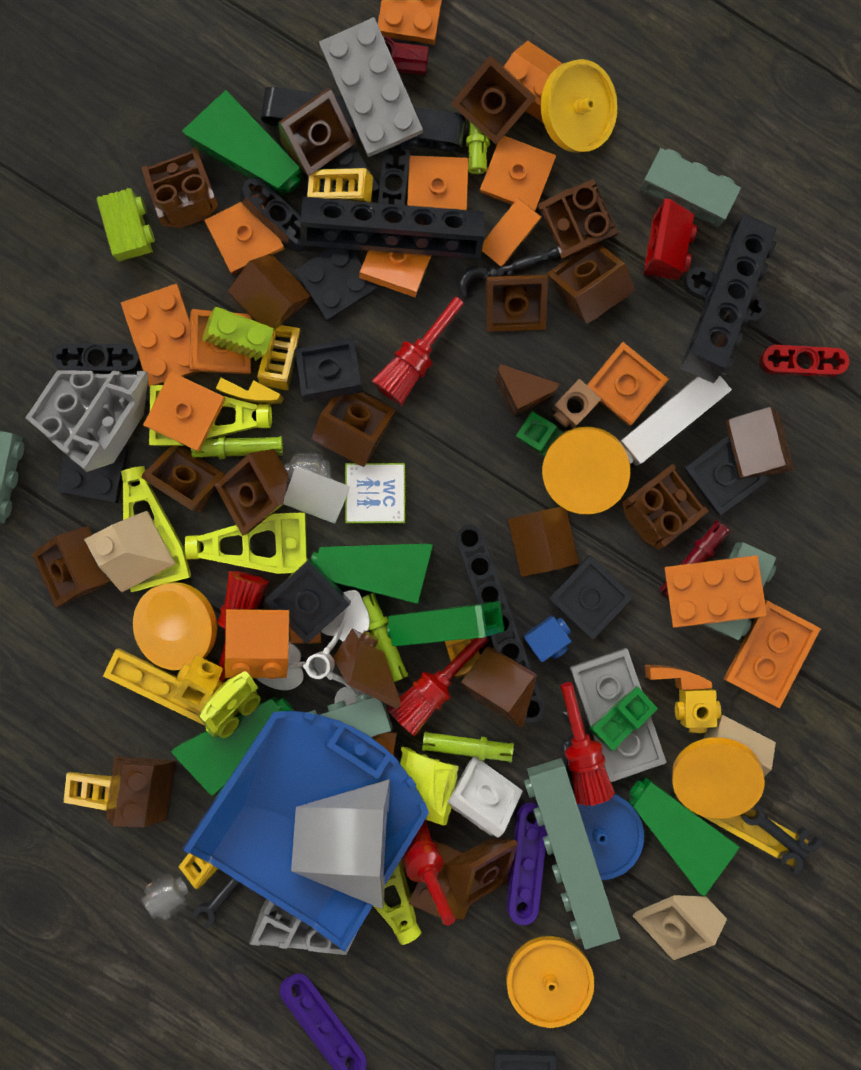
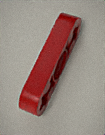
M773 345L765 349L759 357V364L763 371L769 374L834 377L845 372L850 362L848 354L843 349L831 347ZM775 352L777 358H787L789 352L791 353L788 362H779L775 367L772 361H768V357ZM800 353H806L810 356L811 366L808 369H802L798 366L797 356ZM833 355L834 359L840 362V365L834 369L832 364L823 363L819 365L820 360H828Z

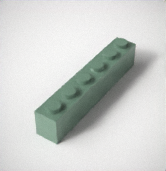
M562 758L528 768L529 779L524 780L529 798L536 797L539 806L533 810L538 826L545 825L548 836L542 837L548 855L554 854L557 864L552 865L557 884L563 882L566 892L562 893L561 897L566 912L573 911L575 920L570 922L575 940L582 939L586 950L620 939Z

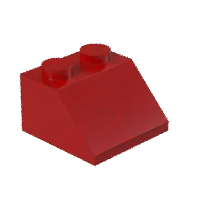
M665 198L653 216L643 274L678 280L690 268L692 254H688L689 243H693L695 239L697 225L693 224L694 214L671 199Z

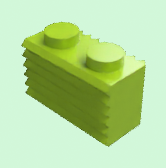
M127 188L120 192L109 193L108 195L96 198L111 253L117 261L120 262L153 252L151 243L155 242L150 225H145L143 215L147 214V210L141 196L137 197L131 188Z
M215 306L209 315L202 339L204 342L208 341L209 344L214 343L215 346L225 347L226 350L237 351L238 355L241 353L244 357L248 355L249 359L254 357L255 361H257L267 353L274 328Z

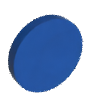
M614 794L609 801L594 806L577 804L601 880L613 879L627 872L638 860L644 844V829L636 810L628 801L617 794Z

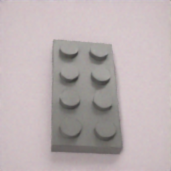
M375 17L319 41L321 50L368 157L423 133L422 126Z
M627 648L570 667L590 727L635 686L641 689ZM651 716L638 730H633L614 751H609L602 744V754L606 760L604 767L610 782L667 763ZM592 733L594 741L600 742L598 738Z

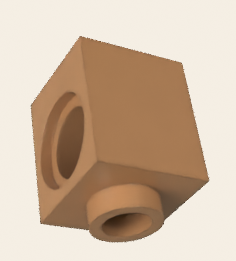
M578 379L553 406L552 410L555 412L553 416L562 426L567 427L569 425L571 428H575L601 398L583 381ZM570 399L578 400L582 407L581 412L577 414L571 413L567 409V401Z

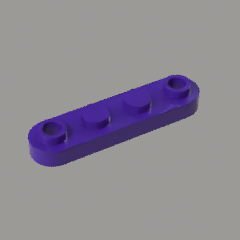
M536 802L523 804L519 808L516 817L514 840L518 845L510 870L506 909L510 918L519 925L532 923L539 911L546 849L542 837L547 836L545 825L538 826L536 816L533 820L527 821L528 814L534 812V808L539 807ZM525 902L524 908L517 910V905Z
M300 973L285 978L280 987V995L283 1002L334 1070H366L367 1063L363 1051L309 978ZM291 987H294L296 990L295 996L292 994ZM346 1059L349 1062V1069L345 1065Z

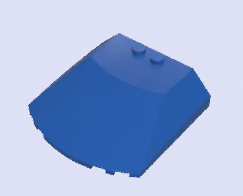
M278 711L271 714L182 849L186 853H190L212 864L311 926L345 952L373 905L291 872L296 807L390 779L384 858L385 885L429 812L413 779L398 763L399 761L370 736L341 721L307 712Z

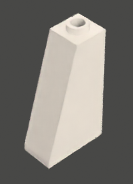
M697 376L620 441L628 454L630 464L633 463L635 466L643 463L732 389L721 376H719L714 384Z

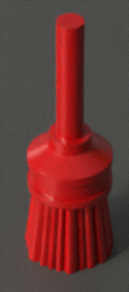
M455 296L422 339H417L415 343L404 341L401 344L402 347L393 354L395 358L371 381L372 384L390 400L402 406L418 378H423L427 369L433 365L429 356L432 351L431 346L458 313L464 302Z
M229 571L225 604L221 605V614L217 619V624L224 629L223 635L225 637L226 609L257 610L269 583L264 578L246 572ZM226 639L218 665L223 668L219 677L223 684L227 681V678H225Z
M487 637L474 638L442 672L439 670L435 674L423 672L422 676L412 683L414 686L399 697L401 705L398 709L390 705L387 706L389 713L408 732L416 736L436 708L440 710L442 708L441 705L451 698L448 687L452 684L450 680L489 639Z
M564 683L561 685V690L574 736L571 739L572 745L564 753L568 759V768L572 771L575 799L577 804L594 806L609 801L615 792L604 767L606 760L602 754V744L598 741L590 740V736L585 734L573 683Z
M424 820L401 861L410 880L426 883L443 924L451 925L455 922V916L437 879L438 873L443 867V858L436 844L432 842L426 820Z

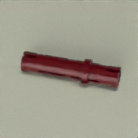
M715 520L701 540L697 539L693 543L695 547L680 565L706 562L709 558L712 559L716 555L714 551L731 533L730 529L724 524L720 525L721 523ZM666 581L659 590L668 597Z

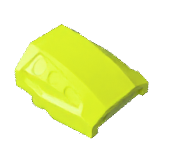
M246 671L228 679L203 706L199 718L206 726V731L214 738L217 735L223 739L229 737L239 724V720L235 715L238 712L244 716L250 715L260 703V696L256 692L258 687Z
M401 747L403 754L400 765L413 779L423 801H425L429 812L426 820L440 825H447L452 804L448 800L455 789L459 766L442 763L438 759H431L427 755L418 754L408 747Z

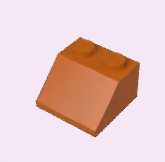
M527 41L513 52L504 67L536 96V99L526 109V112L543 123L541 113L543 88L550 74L563 63Z
M226 609L225 678H232L244 671L252 678H287L289 610Z

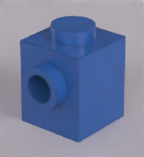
M549 616L522 636L541 662L550 656L553 659L560 657L568 650L566 645L572 642L567 636L571 633L569 627L562 618L556 620L553 616Z

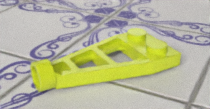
M150 385V411L163 385ZM225 397L226 400L223 407H231L236 410V421L233 424L220 426L215 425L214 422L206 439H213L218 436L253 428H271V405H256ZM254 411H256V421L252 418ZM150 429L149 445L184 446Z
M144 466L121 471L123 479V520L134 516L133 507L136 502L147 501L154 515L153 522L176 564L131 587V592L191 577L181 541L150 484L141 478L145 472ZM140 481V484L138 486H132L131 484L133 482Z
M305 512L272 514L244 536H242L237 525L200 536H186V559L203 558L276 574L293 573L307 560ZM267 530L275 533L276 554L273 557L256 556L251 552L250 539L254 534ZM237 535L242 537L243 553L241 555H226L220 551V541L223 538ZM201 542L204 544V550H203L202 552H201Z
M400 860L385 888L394 885L399 894L401 904L389 907L384 901V909L376 906L374 908L391 926L399 943L405 945L418 938L421 930L416 923L414 908L409 904L410 892L402 861Z

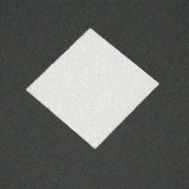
M296 466L283 504L336 523L350 486Z

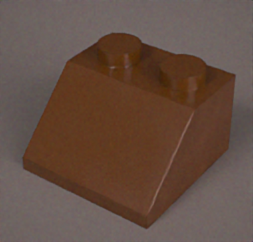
M599 243L569 257L546 273L570 310L585 324L597 319L601 314L636 291L626 264Z
M363 392L333 397L320 414L311 440L365 467L375 452L396 410Z
M89 526L57 535L32 553L56 608L111 582L107 575L99 568L84 540L93 535Z
M115 756L105 814L111 825L116 827H147L166 821L176 761Z

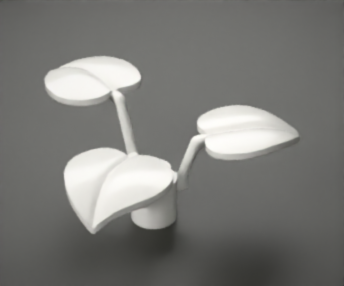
M356 590L344 592L351 600V604L322 630L324 634L334 636L323 652L310 656L306 662H300V650L296 645L289 642L287 678L256 679L274 689L291 690L302 683L304 674L301 667H303L312 678L321 679L327 676L329 680H336L346 686L337 692L335 703L345 700L346 706L356 703V696L364 694V692L348 685L343 677L332 672L335 662L330 655V651L336 645L338 639L341 641L345 640L352 628L361 633L364 630L368 631L370 624L369 613L360 593Z

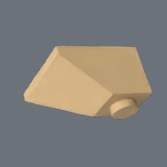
M148 511L110 525L84 539L99 568L121 592L176 564Z
M674 895L641 909L633 915L673 960L714 946L727 920L707 897Z

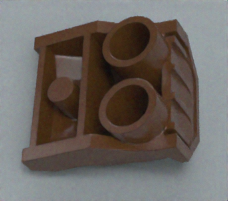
M197 147L192 148V151L150 167H147V165L141 167L149 194L162 226L186 227L209 218L218 206Z
M594 179L564 190L538 204L562 259L571 257L601 241L619 235Z
M673 464L665 468L622 502L626 519L644 542L658 550L690 528L709 511L706 506L703 507L675 471L676 467Z

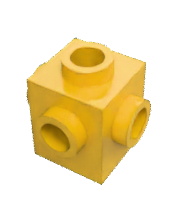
M195 655L190 665L184 663L177 675L176 680L180 684L174 699L202 711L205 702L223 684L219 680L223 668Z
M711 688L679 689V702L675 703V716L677 720H680L681 725L689 728V732L706 733L708 728L717 727V719L721 718V705L719 701H716V690Z

